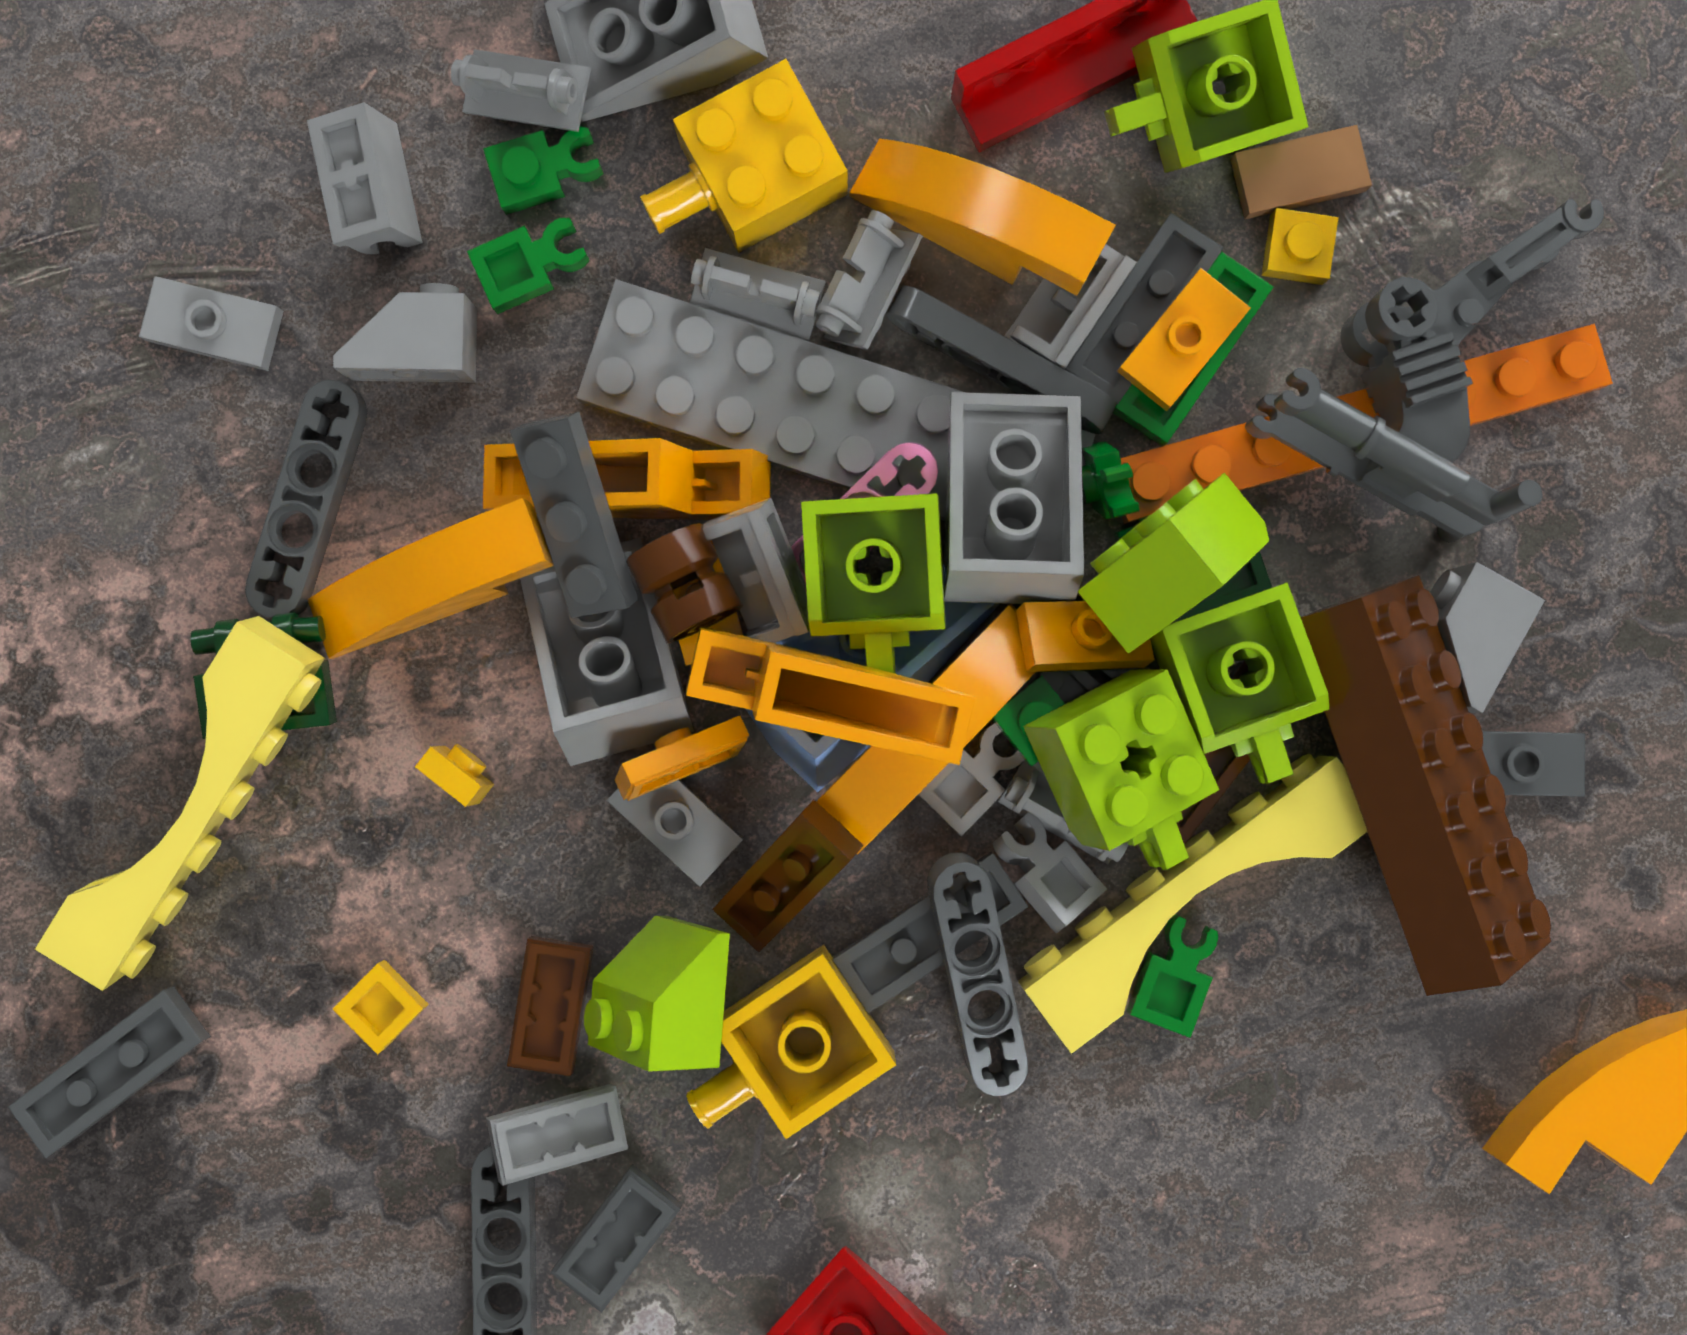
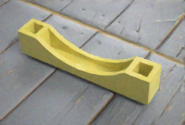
M260 616L236 622L202 677L207 706L205 750L196 785L180 817L160 843L134 866L125 871L95 880L68 895L36 946V951L102 991L125 975L133 979L144 968L156 948L154 944L149 942L159 924L163 926L168 925L188 898V893L181 888L192 871L200 873L219 849L221 840L214 835L224 819L227 817L233 820L251 798L255 788L248 784V781L259 763L267 766L284 745L288 734L281 730L292 710L301 712L319 689L322 680L316 677L315 674L325 659L323 656Z
M1309 753L1291 763L1294 774L1282 778L1283 783L1263 797L1260 792H1255L1237 803L1228 812L1232 819L1230 823L1213 835L1209 830H1204L1189 839L1185 844L1189 858L1165 870L1163 873H1160L1157 868L1144 873L1127 887L1126 892L1130 896L1127 900L1111 912H1109L1106 906L1093 911L1076 925L1075 930L1079 936L1060 950L1054 944L1044 948L1024 965V969L1028 974L1018 980L1019 984L1071 1054L1124 1015L1132 981L1147 949L1168 920L1196 894L1230 874L1264 862L1298 857L1333 858L1368 832L1345 767L1337 757L1318 756L1314 759Z

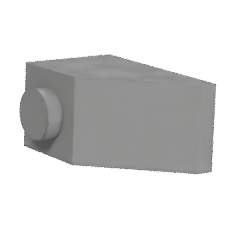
M427 283L420 286V292H399L333 355V368L351 381L476 383L477 308L464 293H459L458 287L449 284Z
M1475 562L1455 567L1453 571L1446 570L1438 578L1430 593L1438 607L1439 620L1437 626L1445 648L1453 654L1460 668L1461 683L1459 687L1467 709L1470 713H1483L1545 600L1484 565Z

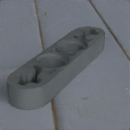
M902 286L886 314L887 318L902 331L1016 394L1081 396L1082 430L1093 434H1102L1115 411L1117 403L1101 389L916 288Z
M328 379L316 383L308 390L303 399L250 567L245 588L247 601L255 612L265 617L273 618L276 614L296 613L299 615L307 608L309 604L308 599L312 597L365 428L368 412L365 400L356 390L339 380ZM339 395H341L340 402L349 408V413L346 419L336 417L332 422L329 436L337 441H341L339 449L336 450L321 441L311 440L314 431L326 437L330 418L321 413L324 403L335 404ZM317 453L326 454L332 464V475L324 485L316 488L308 487L301 477L303 462L310 455ZM305 513L312 521L313 535L304 546L291 548L283 539V524L291 515ZM275 552L289 558L304 560L301 569L290 565L287 566L283 583L287 587L292 588V595L289 600L278 599L275 607H273L274 597L271 594L265 593L266 585L269 581L279 582L286 564L273 561Z
M949 853L939 858L931 866L927 876V888L965 1064L976 1086L981 1091L992 1096H1005L1016 1091L1024 1083L1028 1073V1060L992 886L987 873L972 856L964 853ZM958 872H963L968 881H974L965 885L964 888L966 902L972 913L961 914L959 904L950 890H943L953 885V875ZM978 930L988 936V946L980 957L974 960H963L955 955V945L963 934ZM984 990H991L1000 995L999 1008L992 1016L977 1019L968 1014V1004L975 994ZM995 1037L996 1043L1005 1057L1001 1064L1002 1071L991 1074L987 1067L991 1065L992 1059L989 1046L984 1038Z
M490 1142L473 1162L471 1172L473 1335H502V1333L514 1331L512 1335H537L535 1176L507 1184V1201L487 1205V1200L495 1201L500 1194V1183L498 1182L497 1173L488 1171V1167L494 1164ZM520 1198L521 1203L513 1202L511 1200ZM501 1217L509 1218L516 1222L521 1231L520 1244L510 1250L498 1249L492 1245L487 1234L489 1222ZM501 1282L512 1284L521 1293V1309L508 1315L497 1312L489 1303V1288Z

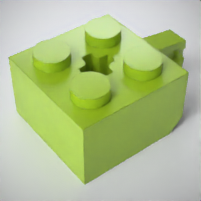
M1262 0L1164 32L1132 48L1140 78V82L1133 84L1137 100L1104 111L1110 137L1143 126L1145 127L1148 142L1156 139L1165 173L1308 128L1278 0ZM1223 81L1226 93L1215 94L1212 82Z
M1225 472L1204 489L1194 479L1164 503L1163 506L1146 517L1093 560L1090 565L1098 574L1080 588L1078 593L1129 654L1221 588L1269 542L1265 521Z
M935 493L801 502L810 635L849 634L850 649H866V664L868 667L896 674L895 647L910 646L909 631L945 629L946 627L939 495ZM871 546H879L881 556L892 558L893 570L882 574L881 584L872 583L870 573L859 572L858 561L869 557Z
M1288 582L1169 624L1150 638L1160 669H1168L1204 754L1231 745L1236 757L1248 754L1258 781L1262 784H1268L1294 774L1283 742L1294 737L1290 723L1329 710V696ZM1245 660L1248 672L1243 673L1240 679L1231 680L1228 674V667L1233 665L1234 661Z
M1168 669L1129 670L1023 726L1069 830L1082 845L1111 851L1125 842L1132 846L1138 844L1148 865L1154 868L1161 867L1162 870H1168L1189 858L1177 826V822L1183 819L1181 811L1219 791V788Z

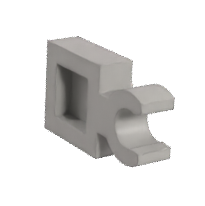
M995 723L986 727L981 733L978 741L979 751L973 757L963 749L960 765L948 763L918 794L960 836L1006 791L993 776L999 770L1013 769L1024 761L1016 749L1010 756L1003 758L994 752L992 747L993 740L1001 733V730Z
M1028 812L1014 825L1018 832L1023 835L1026 845L1017 843L1008 831H1005L992 844L995 852L1003 861L1012 865H1019L1026 873L1014 885L1056 934L1100 897L1107 888L1066 840L1052 850L1046 843L1047 836L1043 824L1036 816Z

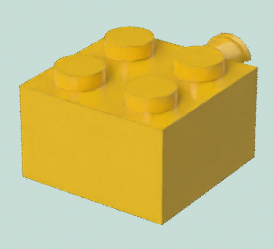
M784 59L672 119L680 147L690 163L688 165L690 172L647 195L643 194L640 198L659 234L665 232V229L709 207L712 212L716 211L735 248L740 253L848 195V170L787 59Z
M823 944L724 1011L721 1042L732 1057L733 1064L695 1090L692 1089L687 1092L686 1097L699 1121L709 1129L716 1121L755 1096L761 1101L785 1139H787L896 1066L895 1053L870 1013L868 1014L835 965L833 957Z

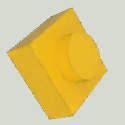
M1276 208L1269 219L1261 276L1324 285L1330 279L1339 217Z
M455 744L451 750L447 746H430L415 765L416 769L465 807L480 804L494 786V783L481 774L485 770L486 765L477 756L459 744Z
M386 960L377 963L333 1010L378 1055L429 1004Z

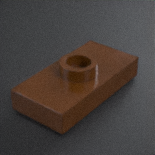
M535 936L527 939L507 1067L571 1076L573 1074L594 946Z

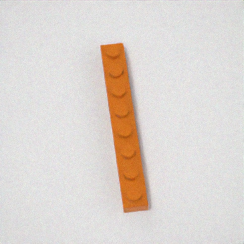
M1595 324L1464 360L1467 367L1465 374L1467 377H1471L1473 384L1467 387L1470 426L1599 390L1613 384ZM1366 389L1337 397L1372 418L1375 416L1380 417L1379 413H1375L1372 406L1374 400L1369 398ZM1269 416L1264 417L1265 420L1270 421ZM1246 423L1120 458L1121 464L1128 463L1132 468L1133 477L1129 478L1132 495L1138 501L1140 508L1139 512L1122 516L1123 523L1135 522L1139 518L1153 514L1194 479L1204 489L1225 472L1238 490L1244 491L1325 467L1273 437L1267 439L1255 438L1246 431Z

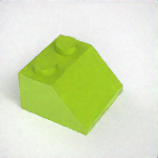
M654 916L593 979L592 996L584 1012V1026L588 1035V1045L648 1072L719 1068L730 933L670 916Z

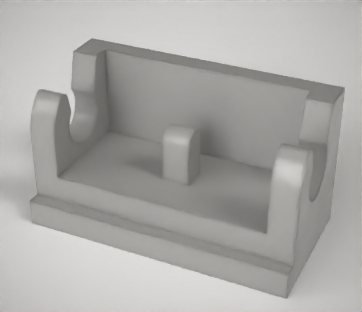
M365 102L307 120L333 244L338 247L348 246L364 254H379L378 242L391 241L395 245L407 248L421 244L422 238L397 123Z
M1105 244L1077 296L1043 279L1005 334V337L1057 366L1066 369L1137 262L1127 255L1123 256Z
M772 498L703 524L704 527L702 529L707 541L712 540L723 570L728 575L743 605L740 612L748 629V637L776 643L793 636L808 633L810 628L806 584Z

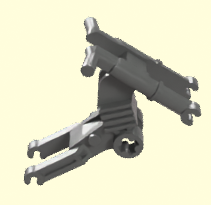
M1569 199L1552 214L1484 261H1476L1466 266L1439 289L1432 290L1427 284L1415 278L1401 277L1388 283L1368 303L1353 313L1345 321L1341 329V345L1346 355L1353 362L1361 366L1370 367L1369 370L1361 375L1363 383L1368 385V389H1366L1368 396L1373 398L1374 403L1372 406L1375 413H1379L1380 417L1375 416L1372 418L1321 389L1320 382L1314 373L1305 368H1297L1286 377V384L1297 389L1300 396L1295 395L1290 390L1284 391L1279 396L1266 394L1257 402L1256 407L1259 411L1266 413L1270 421L1265 420L1262 415H1256L1245 424L1246 431L1258 439L1273 437L1326 467V473L1335 477L1338 474L1410 516L1419 515L1438 526V536L1448 543L1476 533L1484 525L1488 526L1501 522L1512 515L1538 505L1542 500L1543 494L1539 484L1533 480H1524L1498 492L1470 476L1468 471L1453 464L1464 452L1469 441L1470 418L1467 387L1473 384L1471 377H1467L1465 374L1467 371L1465 362H1461L1459 359L1461 352L1458 344L1516 280L1530 270H1537L1548 264L1558 255L1560 248L1571 240L1583 238L1596 229L1604 218L1601 202L1597 199L1592 200L1580 210L1579 218L1576 213L1577 203L1573 199ZM1407 302L1410 307H1404L1400 305ZM1367 328L1376 339L1371 344L1368 343L1362 334Z

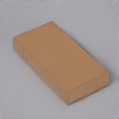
M1357 125L1236 152L1230 159L1245 220L1272 214L1276 208L1289 210L1363 193L1372 186Z

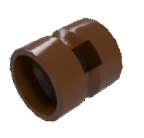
M700 523L668 533L635 551L626 560L641 593L654 595L656 599L651 613L666 643H673L699 632L700 626L709 628L743 607L728 575L715 572L713 565L718 555L711 540L707 541L702 529L704 526ZM697 579L701 588L677 600L673 590Z

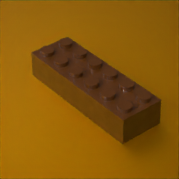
M1417 575L1350 597L1302 616L1303 626L1328 691L1329 710H1326L1325 714L1426 996L1501 986L1552 942L1550 938L1551 922L1545 905L1542 901L1536 899L1527 875L1528 857L1522 842L1513 836L1504 811L1506 798L1502 784L1496 776L1491 774L1482 750L1483 732L1480 723L1468 711L1459 687L1461 672L1458 662L1453 654L1446 650L1437 626L1439 612L1434 597L1428 590L1424 589L1420 576Z

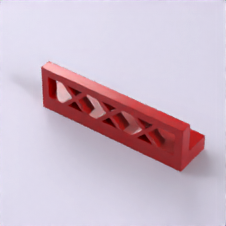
M1094 0L955 70L951 100L978 153L1137 74L1138 70L1132 51L1133 47L1148 38L1198 22L1187 0Z

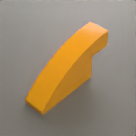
M879 138L849 192L851 198L889 216L895 222L916 233H920L923 237L1013 285L1022 267L1076 296L1079 294L1116 224L1073 202L994 168L928 147Z
M662 438L589 441L613 518L713 520L770 498L771 462L768 461V455L754 449L692 451ZM484 445L483 509L492 510L524 498L533 504L535 510L515 445Z
M520 498L399 548L327 586L310 597L308 603L313 617L321 616L323 618L326 638L322 642L328 658L334 659L508 595L506 583L554 565L533 504L524 498Z
M1009 604L931 683L976 697L964 747L1035 673L1026 672L1016 616L1017 609L1012 604ZM870 745L816 802L863 844V847L857 853L858 855L947 766L948 762Z
M700 626L686 688V696L752 710L757 721L960 765L976 698L966 693L872 667Z
M1687 1009L1654 1017L1614 1033L1572 1057L1542 1080L1505 1117L1482 1149L1548 1194L1551 1193L1583 1143H1586L1622 1169L1652 1185L1687 1132Z

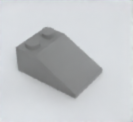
M549 0L544 3L560 63L591 68L581 117L582 122L718 85L768 59L752 0Z
M951 392L944 540V602L1023 604L1024 602L1075 601L1084 577L1081 396Z
M641 537L621 542L625 559L627 560L630 555L643 547ZM554 566L520 578L553 733L570 766L655 743L661 737L681 728L688 727L691 733L694 732L671 644L666 643L651 613L656 599L654 595L641 593L630 569L629 572L638 597L634 604L626 609L575 618L570 617Z

